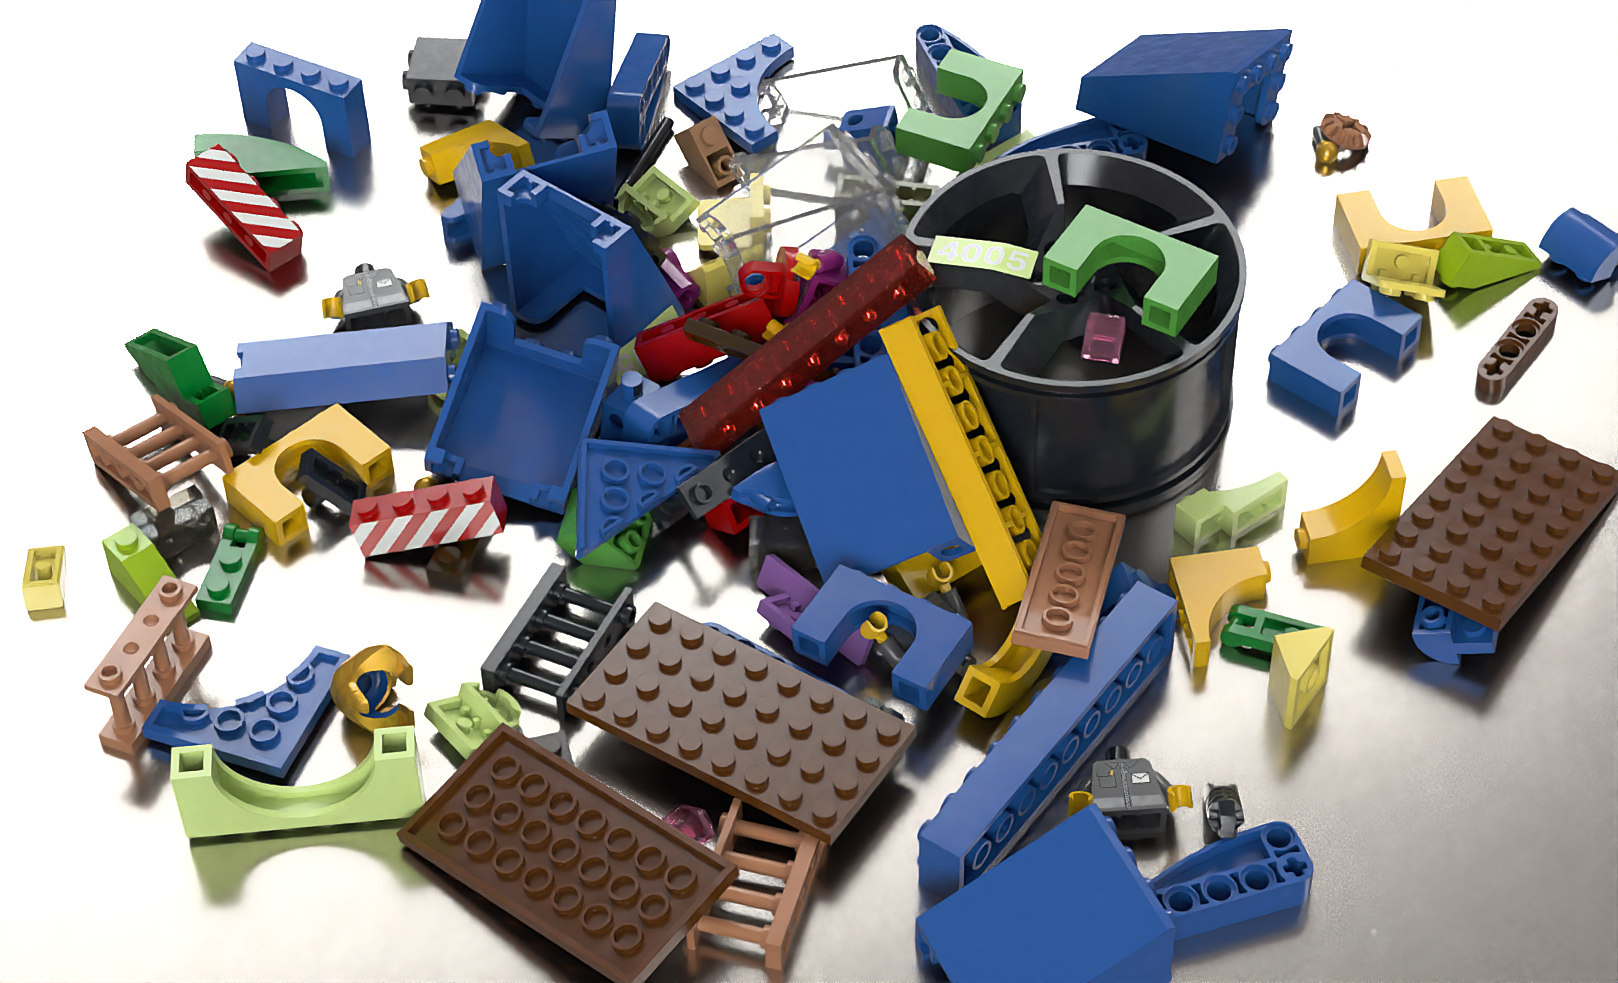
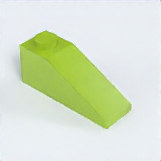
M1453 231L1439 251L1436 270L1440 274V280L1451 288L1464 287L1474 289L1540 269L1543 263L1525 242Z
M134 523L101 540L109 571L141 605L163 575L176 578L154 544ZM191 600L183 611L186 624L200 616L198 608Z

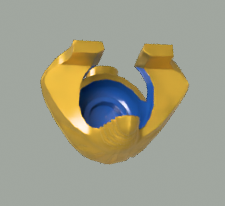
M387 644L365 647L343 662L334 672L330 686L333 701L341 713L373 734L374 729L412 725L415 728L414 710L406 705L398 703L388 712H376L385 702L391 687L396 686L397 679L408 686L413 684V666L407 662L399 651Z

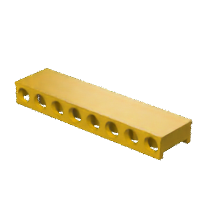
M938 305L914 317L911 315L878 331L1001 608L1004 610L1023 599L1029 579L1027 572L1032 570L1042 533L975 382L969 373L968 367L949 349L957 350L958 344L941 306ZM926 317L934 319L938 324L939 332L934 330L922 335L919 330L920 321ZM948 354H950L954 360V366L949 365L937 370L935 363L946 359ZM966 389L969 394V401L964 400L953 405L950 398L963 393V390ZM980 423L984 427L985 435H979L969 440L966 433L978 428ZM994 458L999 461L1000 470L984 474L981 468L993 463ZM1011 492L1015 497V505L1012 504L1000 509L996 502L1008 498ZM1026 526L1030 531L1031 538L1015 543L1012 537L1023 533Z

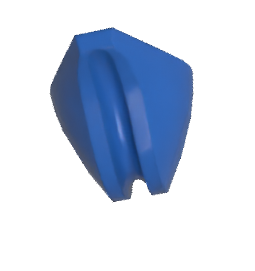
M778 461L763 467L732 488L731 499L757 511L776 517L798 516Z

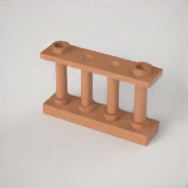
M158 394L151 396L156 414L114 436L111 434L106 435L96 426L82 433L93 462L156 511L161 512L172 506L167 491L176 482L210 464H214L228 475L235 471L230 460L233 457V452L225 438L217 437L179 410L174 402H168ZM160 427L165 429L131 448L126 446ZM177 439L182 441L148 460L143 459V457ZM194 451L199 453L164 473L158 471Z
M163 575L85 682L84 689L86 691L109 698L113 712L98 733L100 744L135 755L146 739L143 735L142 726L160 699L173 701L211 647L210 635L187 628L183 612L198 592L197 585ZM171 628H172L171 633L169 634V636H168V637L166 638V640L164 641L165 636L168 634V632H169V631L171 630ZM152 656L153 658L151 659V661L149 662V664H148V665L146 666V668H145V667H144L145 664L148 662V660H149L150 657ZM133 684V686H132L131 689L128 691V693L126 694V696H124L125 692L128 690V688L130 687V685Z
M734 798L729 812H723L718 825V835L720 836L714 852L737 865L738 870L783 879V883L786 885L783 893L777 892L775 896L729 886L718 900L770 911L772 916H774L771 926L765 925L764 928L708 916L711 910L710 907L686 934L687 949L696 950L702 931L760 944V949L765 950L766 967L782 971L827 843L801 830L795 832L743 820L742 800ZM738 836L795 848L797 855L794 861L789 860L786 864L733 852Z

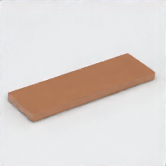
M1052 501L1013 628L1011 644L1083 659L1089 658L1126 519L1125 515Z

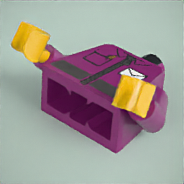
M828 248L823 250L810 249L808 255L802 252L796 255L795 259L798 263L791 269V272L798 275L796 281H800L794 315L792 314V317L784 320L783 325L777 320L772 319L766 326L767 331L762 334L763 338L770 343L780 346L788 335L794 336L802 331L822 336L827 335L848 288L845 258L837 251Z

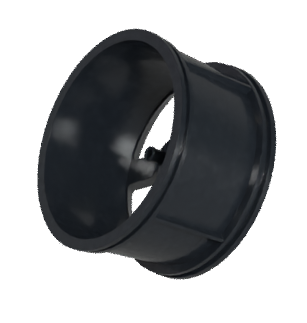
M1061 148L1022 152L981 164L947 182L920 207L906 230L900 249V283L908 316L913 315L914 317L940 305L951 327L969 313L998 300L1025 316L996 352L987 360L976 358L959 344L957 350L949 349L968 367L969 373L975 382L1033 514L1048 516L1052 501L1113 513L1140 507L1179 489L1208 465L1225 440L1231 424L1234 405L1233 373L1239 316L1247 282V261L1239 234L1229 217L1213 199L1185 178L1151 162L1108 151ZM1086 204L1219 256L1216 284L1176 337L1142 324L1144 296L1159 278L1152 270L1145 266L1130 262L1106 265L1098 269L1091 276L1076 297L1042 284L1044 256ZM936 235L1007 243L1039 252L1030 279L992 269L927 262ZM923 318L919 323V330L922 335L934 330L939 332L938 324L932 318ZM1113 321H1119L1129 327L1167 358L1166 363L1157 368L1114 379L1060 381L1039 378V375L1062 342L1069 340L1071 347L1076 350L1089 349L1093 344V331ZM948 354L946 359L935 363L937 370L949 365L954 366V360L950 354ZM964 389L963 393L950 398L953 405L964 400L969 401V394ZM979 423L978 428L967 432L966 436L970 440L979 435H985V430ZM994 458L993 463L981 468L983 473L987 474L994 470H1000L999 461ZM1010 492L1008 498L996 503L1004 507L1012 504L1015 505V497Z

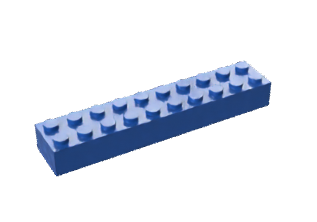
M1137 581L1128 593L1124 591L1118 597L1111 613L1108 616H1102L1098 621L1089 658L1083 659L1072 656L1066 665L1061 664L1058 666L1048 686L1034 694L1029 708L1023 715H1016L1004 737L1000 741L995 740L990 745L985 759L979 766H973L969 769L960 788L955 793H949L943 800L940 811L932 820L927 819L921 825L917 834V840L919 841L917 865H919L920 885L946 899L990 870L1173 651L1177 600L1140 581Z

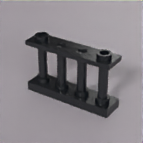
M754 424L748 425L713 450L720 451V458L676 487L677 492L649 511L650 517L658 530L661 531L668 528L689 512L694 520L699 519L729 498L734 486L763 467L777 462L765 426L758 431Z
M552 562L481 665L480 672L483 690L495 694L498 689H503L505 684L513 682L556 698L558 719L565 721L570 714L567 712L566 701L610 653L624 629L632 626L637 614V607L634 606L633 590L625 587L617 601L613 603L572 589L570 584L567 583L566 567ZM567 602L605 615L606 617L600 627L595 629L554 615L553 613L559 604L562 605ZM548 628L589 643L582 654L578 656L535 640L542 630L545 631ZM532 655L569 668L571 671L563 683L517 668L523 657Z

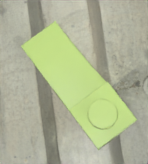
M1277 471L1257 482L1234 489L1209 492L1202 488L1192 495L1183 497L1176 504L1174 530L1193 546H1196L1220 530H1223L1232 538L1286 504L1289 479L1280 471Z

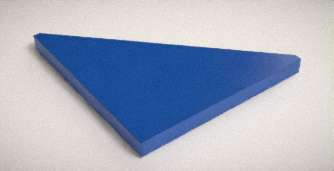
M580 438L578 444L575 559H582L677 492L676 487L720 458V451Z

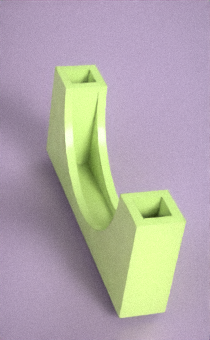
M414 725L374 729L372 748L367 757L356 768L333 780L307 786H277L248 779L226 766L217 756L212 744L171 748L170 781L186 838L412 817L425 803L424 779Z

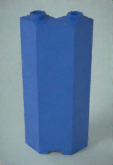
M447 321L237 343L236 354L240 358L241 368L234 369L233 375L237 414L448 393L457 369L456 363L451 364V357H456V349L461 348L459 329L453 328V322Z

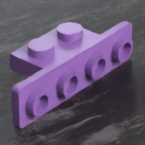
M775 554L767 555L757 580V586L770 597L760 599L756 612L766 619L772 628L781 631L793 641L791 627L820 590ZM858 629L847 638L838 651L857 666L863 665L866 662L874 639L864 638L860 633V629Z

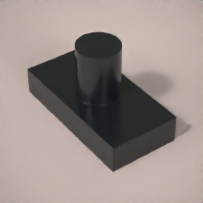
M265 415L226 418L218 437L226 439L232 449L233 456L261 454L263 449L276 442L268 437L274 420Z
M312 448L301 454L296 481L306 487L301 492L303 502L310 508H316L324 501H328L351 516L353 500L365 498L367 484Z

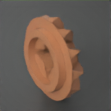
M1334 112L1333 114L1326 113L1320 122L1322 133L1328 140L1339 147L1349 150H1360L1369 145L1372 135L1368 131V127L1361 124L1359 119L1351 118L1349 114L1342 115L1339 112Z

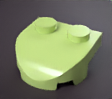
M654 165L633 187L625 182L617 194L619 201L618 211L624 213L627 210L641 219L643 230L648 231L655 237H664L675 232L700 206V203L694 196Z
M479 682L462 683L458 695L428 702L424 711V716L466 760L502 722L517 731L521 715L520 705L510 694L502 689H498L495 694L480 690Z

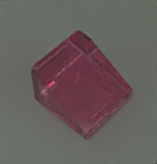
M1090 313L1087 319L1081 358L1119 364L1125 339L1126 319L1119 316Z
M680 804L662 819L701 844L706 843L716 833L706 810Z

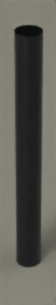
M664 117L615 191L613 207L618 209L619 204L617 194L625 182L631 187L635 185L673 128L674 121L670 117Z

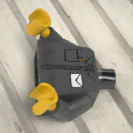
M362 263L355 268V274L347 275L342 279L343 289L338 290L334 297L322 299L321 306L323 319L339 320L344 317L346 332L413 325L410 305L421 301L423 298H429L430 294L425 279L407 282L402 278H396L390 268L386 267L375 270L372 264Z
M946 561L939 564L944 579L937 576L933 567L928 570L927 582L931 586L939 588L941 593L938 594L933 590L923 599L930 601L934 606L950 613H958L969 620L966 608L956 587L951 588L949 583L954 575L951 564ZM875 611L869 616L870 622L866 620L861 625L860 633L866 639L877 640V648L894 669L914 642V638L904 629L895 625H888L887 617L882 612ZM968 653L955 672L964 677L969 665H976V658Z
M1113 746L1105 752L1106 760L1093 763L1092 775L1082 778L1076 790L1069 794L1068 816H1073V814H1076L1088 805L1096 803L1104 817L1109 816L1114 822L1117 835L1165 832L1167 806L1171 813L1176 812L1177 808L1181 806L1188 807L1189 809L1193 808L1192 791L1189 785L1179 784L1173 786L1160 772L1153 770L1148 759H1130L1126 747Z

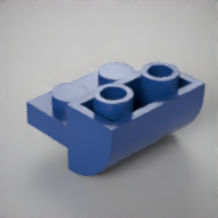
M1574 207L1565 210L1553 221L1538 246L1549 254L1548 256L1552 261L1564 264L1575 272L1576 277L1585 282L1592 283L1609 278L1615 266L1618 265V233L1588 213L1583 214Z
M1421 595L1419 597L1412 636L1417 647L1427 656L1444 663L1460 664L1461 654L1495 653L1498 637L1497 631Z

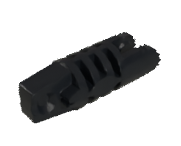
M1213 783L1205 784L1202 792L1209 824L1218 832L1220 838H1236V830L1245 821L1237 785L1229 783V786L1221 785L1214 787Z

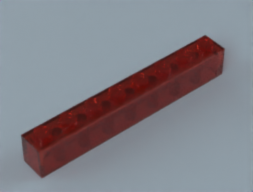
M901 233L679 412L678 415L691 443L698 449L715 450L721 453L762 420L760 409L773 404L778 398L789 397L796 393L906 305L908 301H911L938 278L922 249Z

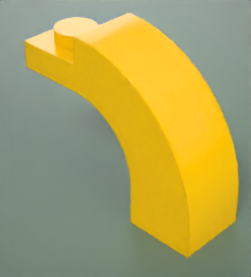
M1012 628L1002 647L991 659L983 664L969 665L954 700L984 718L996 717L1009 710L1031 688L1053 652L1011 644Z

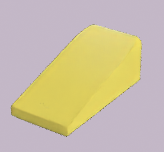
M65 545L28 549L21 587L27 610H43L63 606L66 563Z

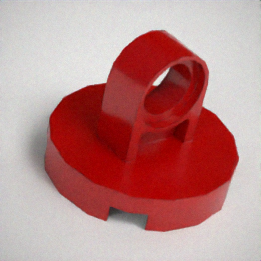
M780 246L775 262L749 261L743 264L738 271V282L742 293L752 298L772 299L773 312L777 317H791L790 314L794 315L796 310L800 281H796V274L791 272V269L798 263L795 259L799 253L798 248ZM752 273H759L764 276L763 281L757 285H749L745 282V279Z

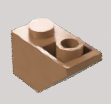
M715 115L673 135L688 166L715 189L745 174Z

